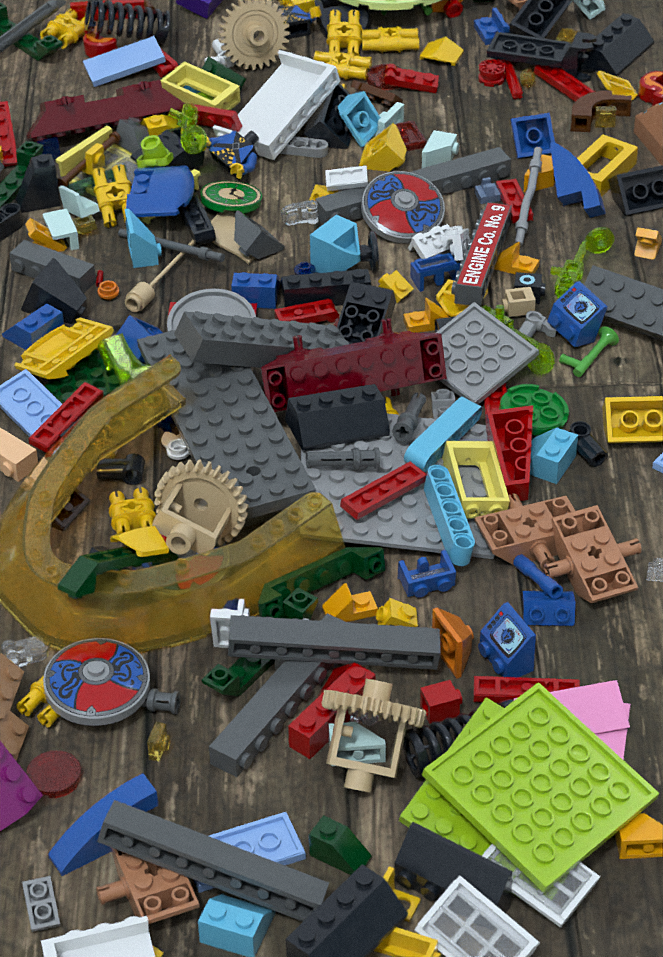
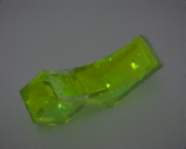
M123 333L103 339L97 345L107 371L114 369L122 390L130 388V391H134L143 387V383L149 381L148 377L153 373L151 365H144L135 357Z

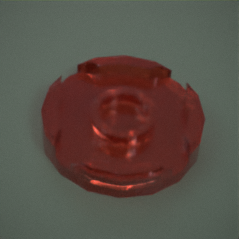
M388 64L373 66L370 68V72H367V83L382 90L399 88V86L386 84L384 81L385 68Z
M56 750L44 752L35 757L28 765L26 773L43 795H48L49 798L62 797L74 791L82 775L78 759L70 753Z

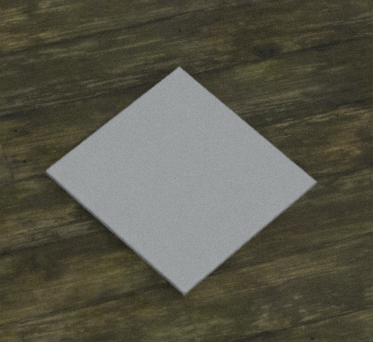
M387 413L390 429L389 436L303 451L301 449L300 461L316 488V497L299 501L298 537L441 553V551L445 550L424 492L425 482L358 520L340 507L342 498L406 464L404 455L408 447L437 419L418 417V426L414 430L412 438L409 441L401 442L392 434L393 426L397 423L399 415ZM475 424L458 441H488L486 425ZM374 447H379L380 450L379 469H374L373 466L359 467V469H354L351 466H306V451L337 452L351 451L354 448L373 450ZM458 465L466 497H487L479 467L475 465ZM467 518L475 540L471 557L494 559V554H492L475 523V518Z

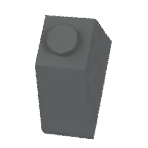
M129 117L128 120H119L116 132L121 136V141L118 145L131 153H135L141 148L142 140L149 136L147 127L140 124V120Z

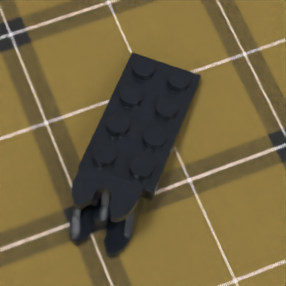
M496 32L487 49L486 57L495 60H509L514 63L523 62L535 66H549L550 68L563 67L564 71L580 82H588L591 80V76L586 73L595 72V67L583 63L588 61V55L584 54V52L593 50V46L589 43L596 42L597 37L589 33L577 32L571 42Z

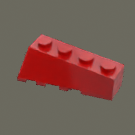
M533 405L487 411L486 414L488 440L493 442L507 493L511 495L514 501L513 494H517L520 501L528 500Z
M355 662L334 668L316 700L288 725L289 747L311 759L329 742L328 724L335 723L337 710L325 709L322 706L324 690L362 696L366 679L376 680V674ZM347 709L344 722H349L358 711L356 710L355 713L348 714Z

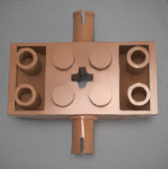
M509 494L508 510L475 517V523L492 554L513 564L516 556L522 554L531 561L537 560L541 569L544 570V563L555 562L552 556L557 555L552 518L574 512L575 509L567 496L523 506L517 494L512 495L515 501Z
M598 505L552 518L556 551L560 560L544 564L545 575L549 573L547 576L554 578L567 574L576 594L590 603L638 590V586L624 557L640 554L642 551L641 544L638 543L639 540L637 538L619 544L616 543Z
M110 847L120 880L96 887L101 905L126 897L134 915L137 917L147 916L148 924L199 908V902L188 877Z

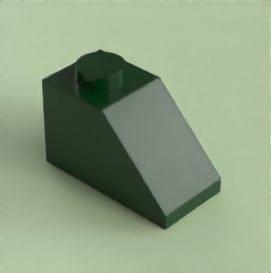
M209 56L202 67L203 70L239 85L240 90L246 81V78Z
M323 815L309 833V856L349 875H352L362 864L367 867L372 860V855L348 826Z

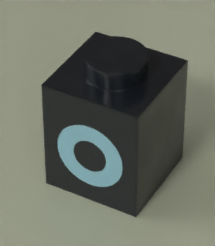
M516 272L514 289L531 287L536 300L535 304L540 305V297L545 296L546 283H542V274Z

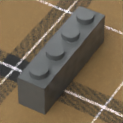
M24 240L9 253L12 270L26 276L36 278L51 259L54 258L83 293L96 283L94 264Z

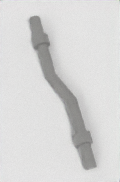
M541 147L534 148L533 159L530 160L528 187L522 200L519 220L515 226V243L520 242V246L523 245L524 235L528 230L529 223L527 218L529 207L536 189L538 172L541 171L542 167Z

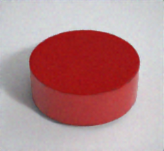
M449 0L444 5V12L449 18L458 17L463 11V6L459 0Z

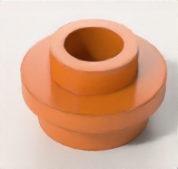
M113 281L100 283L97 290L98 296L105 300H112L119 295V287Z

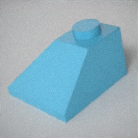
M364 91L347 95L338 105L340 116L358 145L363 147L378 131V120L381 117Z
M125 209L127 240L133 268L159 265L158 256H162L160 243L156 244L153 233L130 209Z

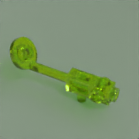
M186 103V105L183 104L180 112L171 108L168 115L177 119L176 125L181 127L180 133L183 149L190 154H198L206 147L207 136L204 129L196 125L198 118L197 107Z
M597 227L591 230L581 243L573 260L567 259L563 268L551 267L550 274L559 276L554 285L555 295L558 298L582 279V260L587 250L598 254L607 251L613 245L615 237L609 228Z
M487 305L482 306L484 310L539 350V355L527 364L532 372L542 375L552 370L555 359L548 345L539 343L515 329L514 320L504 315V305H496L495 309Z

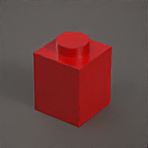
M451 680L420 688V706L423 710H426V718L429 724L459 715L463 699L460 690L454 688Z

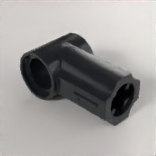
M583 421L572 423L570 432L578 435L577 452L590 465L594 467L602 465L608 457V452L591 435L590 425Z
M135 453L127 455L124 459H97V479H122L129 485H137L143 480L145 459Z

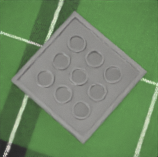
M475 302L436 332L442 334L447 379L440 381L460 397L463 396L476 404H480L539 355V350Z

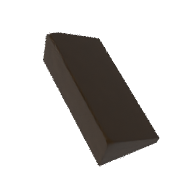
M71 485L40 522L64 531L90 502V499Z

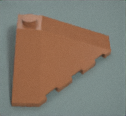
M662 103L647 109V112L644 114L641 112L636 115L634 124L635 135L661 165H663Z

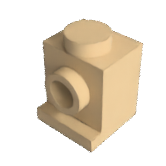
M531 287L506 289L505 297L501 299L502 311L507 312L509 317L526 315L529 311H535L536 300Z

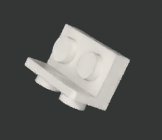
M449 225L435 226L427 233L414 235L408 247L409 251L416 250L421 259L451 252L450 243L453 240H440V235L444 234L445 230L450 229Z
M462 226L449 227L450 229L445 230V233L440 235V240L452 239L453 242L450 243L451 255H454L455 261L464 260L465 250H468L470 240L469 228L462 229Z
M239 599L237 610L226 608L211 609L210 621L214 647L228 648L230 615L250 616V609L245 608L244 599Z

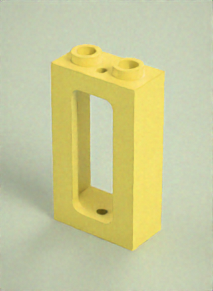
M183 62L161 80L162 88L184 102L186 108L191 103L231 110L240 103L239 85L187 62ZM190 86L215 99L211 101L182 87Z
M446 441L442 456L443 464L451 475L466 518H475L507 510L510 500L493 442ZM458 465H475L479 467L487 497H466Z

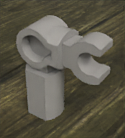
M529 311L526 314L525 322L517 331V334L528 342L536 331L540 333L541 331L545 332L550 337L556 336L557 330L547 322L546 317L537 311Z

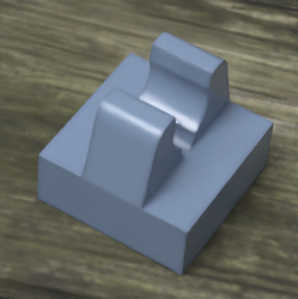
M490 177L483 178L481 185L475 186V194L480 204L500 201L501 194L495 183H491Z

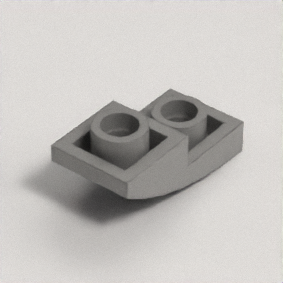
M439 389L436 392H431L433 419H438L455 402L454 391Z
M47 876L22 882L31 931L35 932L60 926L51 877Z

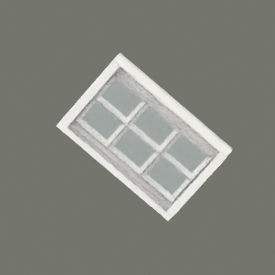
M491 844L482 855L513 871L511 892L559 927L567 921L600 878L598 874L584 864L579 863L543 893L495 845Z
M461 876L453 881L414 929L420 935L438 940V950L446 957H530L540 944L539 941Z

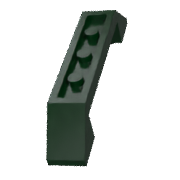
M0 2V36H2L16 24L8 19L7 6ZM28 32L13 43V45L35 60L40 61L53 55L63 46V42L52 35L45 36L40 40Z
M25 141L16 151L18 165L0 183V208L11 203L17 197L31 157L42 155L44 145Z
M125 546L80 555L59 582L58 590L67 593L70 598L81 599L84 595L95 593L97 575H103L105 571H122L124 567H140L143 563L150 562L152 563L151 569L161 573L162 577L175 578L176 575L187 573V567L179 556L170 549L169 553L140 557L136 555V550Z
M381 547L344 548L265 583L258 601L260 617L283 618V601L297 587L310 593L352 573L366 580L386 571L384 549Z
M297 587L283 601V618L300 620L306 618L310 620L318 603V598ZM240 657L229 669L217 664L202 678V683L223 695L241 696L275 663V659Z

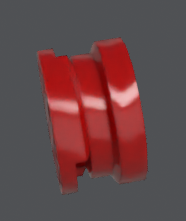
M489 59L479 64L480 73L478 81L480 83L483 82L484 86L494 87V84L500 86L505 82V64L503 62Z

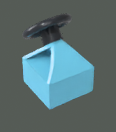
M335 215L310 234L311 270L317 273L345 271L358 262H369L371 272L373 274L378 273L379 251L375 232H369L367 246L359 245L357 224L339 215Z

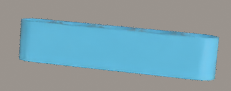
M461 396L408 447L404 455V461L406 463L411 461L423 472H427L429 467L434 465L443 456L446 441H458L478 422L483 407Z
M432 465L427 471L424 484L425 495L451 562L457 566H466L471 560L475 544L473 534L448 469L441 465Z

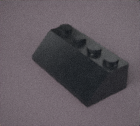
M527 0L511 21L509 34L545 39L573 0Z
M623 13L596 36V42L589 43L593 46V50L584 52V54L588 55V61H584V63L594 66L596 71H602L618 77L654 44V39L639 18Z
M338 83L311 115L304 132L307 138L327 141L328 148L347 149L352 137V133L338 110V105L350 94L341 84Z
M663 165L618 174L608 180L613 200L625 216L663 208Z
M368 269L282 276L280 286L284 307L325 299L332 300L335 306L344 305L350 282L371 285Z
M375 384L288 398L285 421L302 451L390 435L385 399Z
M415 822L411 823L394 863L396 882L404 888H410L422 894L430 901L437 902L453 881L461 876L506 914L511 904L513 871ZM458 895L448 906L453 913H459L466 918H469L475 911L473 907ZM481 914L474 920V923L478 926H484L492 931L496 928Z
M362 864L286 938V957H368L408 916V912L387 881Z

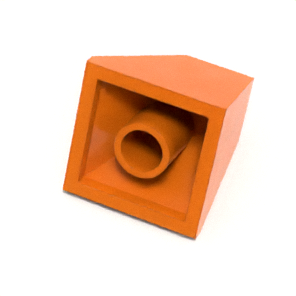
M434 608L432 612V628L440 629V657L458 679L462 677L471 653L472 640L474 638L470 626L465 625L460 617L440 608Z

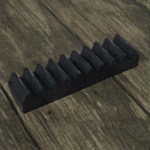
M194 192L186 207L180 206L178 209L197 246L216 241V235L197 193Z

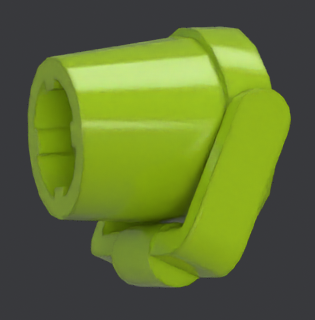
M150 135L142 140L141 148L143 155L136 162L138 168L164 167L173 160V153L165 148L158 136Z

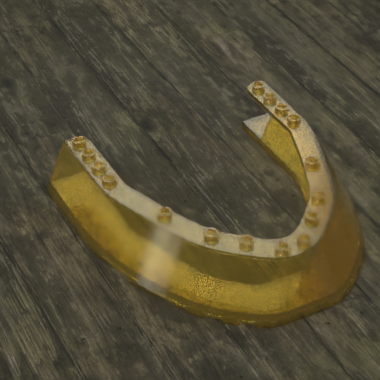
M170 354L94 404L42 457L22 482L0 517V604L35 640L57 651L75 642L94 638L117 640L133 647L139 653H145L149 650L166 646L172 648L206 638L207 634L212 633L211 609L226 608L237 610L239 599H244L245 608L250 609V616H256L259 614L258 601L265 583L344 549L345 545L333 504L321 493L310 492L238 542L144 569L105 571V574L97 575L95 593L84 595L81 599L70 598L67 593L58 590L59 582L72 565L62 562L53 554L50 547L51 523L70 500V495L82 483L88 472H92L99 461L186 405V398L169 383L178 377L181 372L180 363Z

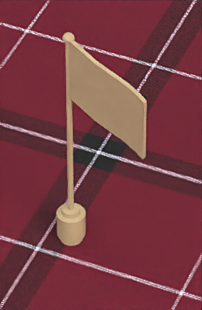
M224 210V213L219 212L211 220L216 235V241L212 242L237 255L249 265L255 257L252 255L247 257L238 250L240 246L234 241L235 213ZM192 240L188 245L193 246L195 242ZM180 252L150 284L139 282L126 295V307L132 312L142 311L155 297L152 287L185 253Z

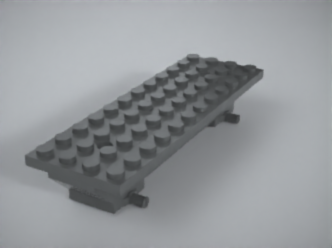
M175 330L137 339L138 348L160 391V401L165 402L194 464L196 465L197 461L201 460L203 467H206L207 463L211 462L213 470L220 465L221 474L229 471V480L233 478L238 479L234 486L243 487L240 494L247 495L244 503L249 505L246 510L248 516L243 528L287 516L286 509L293 507V503L316 497V488L250 367L192 362L174 335Z

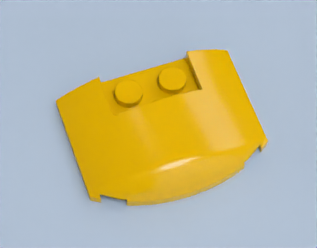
M84 318L75 319L77 323L72 327H66L63 324L33 343L21 355L22 363L16 362L14 366L18 370L23 371L27 369L31 374L46 379L68 376L66 370L73 368L82 358L91 355L95 349L103 350L111 338L114 329L112 326Z

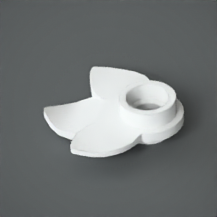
M170 432L163 434L161 442L167 448L168 457L182 460L189 456L190 453L180 434L177 436Z

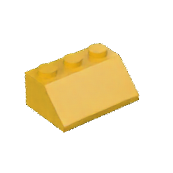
M663 396L605 398L602 411L607 443L663 442Z

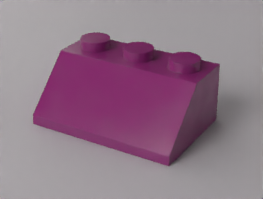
M0 741L1 831L26 815L43 795Z

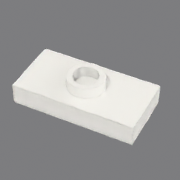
M367 166L325 170L327 191L367 187L368 185Z

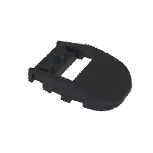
M315 0V7L320 6L322 15L316 18V23H319L320 30L326 38H328L327 25L330 23L329 13L334 10V16H336V10L341 12V22H348L349 11L353 10V16H355V10L359 11V23L362 29L369 30L370 13L367 5L360 4L357 7L346 4L323 8L345 3L340 0Z

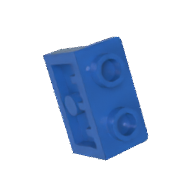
M492 8V17L474 20V28L485 45H490L496 32L509 33V25L504 21L503 15L499 13L497 8Z
M523 591V620L527 625L573 626L575 624V597L573 591H563L562 595L557 599H552L544 591Z

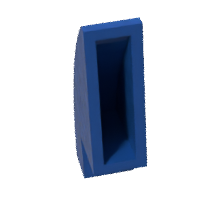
M551 142L550 148L557 197L563 206L583 201L584 210L590 218L606 214L599 189L586 168L568 150L555 142Z
M143 773L119 786L94 804L76 820L54 845L48 856L61 876L112 852L109 846L97 841L103 821L114 800L145 812L158 806L157 791Z

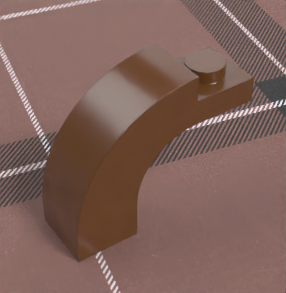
M612 90L592 92L580 97L572 107L570 131L590 132L591 122L602 116L630 117L632 96L612 95Z

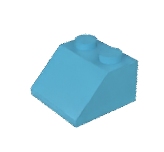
M554 428L533 438L531 441L530 475L557 484L576 457L578 435Z
M222 894L210 898L198 920L200 943L246 957H255L272 922L275 911Z

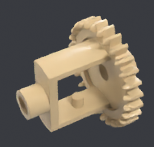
M238 0L239 6L232 3L233 11L226 9L229 16L221 17L226 22L219 23V26L224 28V30L218 31V34L221 35L218 41L225 43L221 46V49L223 51L227 50L224 55L230 57L232 63L236 61L237 66L240 67L243 64V68L248 69L250 65L252 70H255L256 64L260 69H263V63L266 66H270V59L276 62L275 55H278L279 49L286 50L282 43L289 42V40L284 38V36L290 35V32L284 30L289 27L288 23H283L287 19L285 15H282L284 11L277 9L279 5L276 3L272 4L271 0H266V2L265 0H245V3L242 0ZM259 31V35L254 38V33Z
M188 460L186 465L179 462L177 467L172 466L168 472L166 471L157 484L154 504L158 508L156 509L157 515L152 526H155L160 534L167 537L166 544L173 553L185 554L191 549L208 557L217 543L219 546H222L225 541L230 542L243 528L248 516L246 510L249 505L244 503L247 495L240 494L243 490L242 486H234L238 480L237 478L228 479L229 471L223 474L220 473V465L213 470L211 462H208L206 467H203L201 460H198L196 465L191 460Z
M366 679L362 696L324 690L322 706L325 709L337 710L326 764L348 768L344 784L346 788L371 793L374 774L396 778L406 727L411 725V727L421 728L424 724L426 710L389 702L393 684ZM347 709L348 714L355 713L357 710L359 717L362 714L368 713L369 719L372 715L374 717L378 715L379 721L383 717L384 719L388 718L389 723L392 720L397 721L398 726L389 768L337 757L340 737L346 736L351 738L353 732L352 726L343 725Z

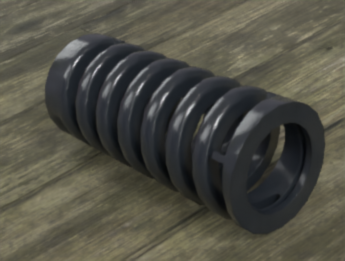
M88 0L84 20L85 31H92L96 27L94 15L98 8L96 31L102 33L104 18L108 10L106 33L111 35L114 19L118 11L116 35L121 37L124 20L128 12L127 38L132 37L134 20L136 15H138L136 39L141 40L144 21L147 16L148 24L145 39L153 35L158 44H165L170 27L169 11L166 10L162 14L160 9L152 11L150 7L142 9L141 6L136 5L133 8L128 3L123 6L121 2H116L113 5L111 0H106L104 3L102 0ZM157 18L158 26L156 34H153L154 22Z
M505 700L499 702L498 705L505 708L514 700ZM477 709L472 710L469 715L461 713L457 715L456 719L448 717L442 723L434 721L429 727L423 725L421 728H416L415 732L413 728L406 730L403 751L409 769L416 778L423 777L424 768L430 765L426 749H429L432 762L442 756L443 752L446 753L454 742L450 735V728L454 731V738L456 740L463 730V724L466 725ZM437 732H438V733L440 734V736H441V744H442L443 752H442L441 746H440V744H439V742H438V739L436 738ZM423 736L427 739L428 745L424 746ZM409 741L412 744L415 754L411 755ZM415 756H416V760H417V767H416V765H415V763H414V761H413V758H414Z

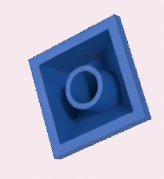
M550 113L510 119L517 159L533 156L535 147H541L543 155L551 154L550 143L555 142Z

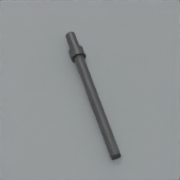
M120 228L118 235L127 238V230ZM155 237L156 244L160 243V246L163 248L195 255L199 259L206 261L211 259L223 262L225 259L224 254L214 252L211 248H198Z

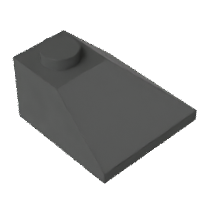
M237 210L235 213L234 241L240 246L238 250L247 257L252 255L260 259L285 248L263 226Z

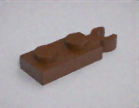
M354 79L350 86L355 88L356 91H364L370 100L376 101L380 99L382 104L389 107L403 101L396 94Z

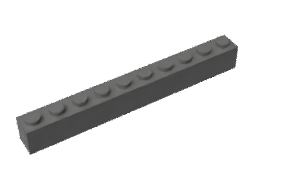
M500 147L410 173L420 175L429 180L439 190L441 195H446L481 185L483 178L490 177L492 182L509 177L511 159ZM366 187L351 188L315 198L316 216L322 224H325L335 215L350 221L362 219L361 201Z

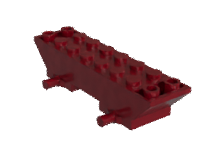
M161 80L141 81L138 84L116 89V97L85 102L84 95L63 96L60 99L39 104L41 113L26 134V139L32 138V142L47 139V135L57 138L65 136L67 131H70L71 135L86 132L85 128L90 127V131L104 128V124L108 123L109 127L118 126L120 119L128 120L129 117L142 121L144 116L148 118L153 115H162L164 112L167 116L181 113V109L186 108V104L162 88Z
M388 318L381 320L383 333L377 337L367 338L364 342L333 348L305 349L303 348L302 336H293L294 350L288 354L276 356L277 359L261 367L264 394L274 412L286 410L288 398L375 384L380 392L390 390L391 396L400 395L399 388L447 379L442 334L414 333L410 331L393 332L391 319Z

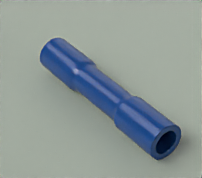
M520 554L515 557L513 561L514 566L538 584L540 589L552 599H557L562 595V586L539 570L525 555Z

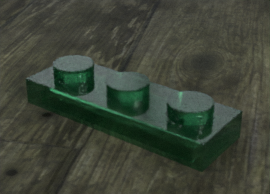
M112 169L105 171L106 180L115 182ZM90 176L69 184L67 188L82 195L87 192L86 189L90 187L94 189V178Z

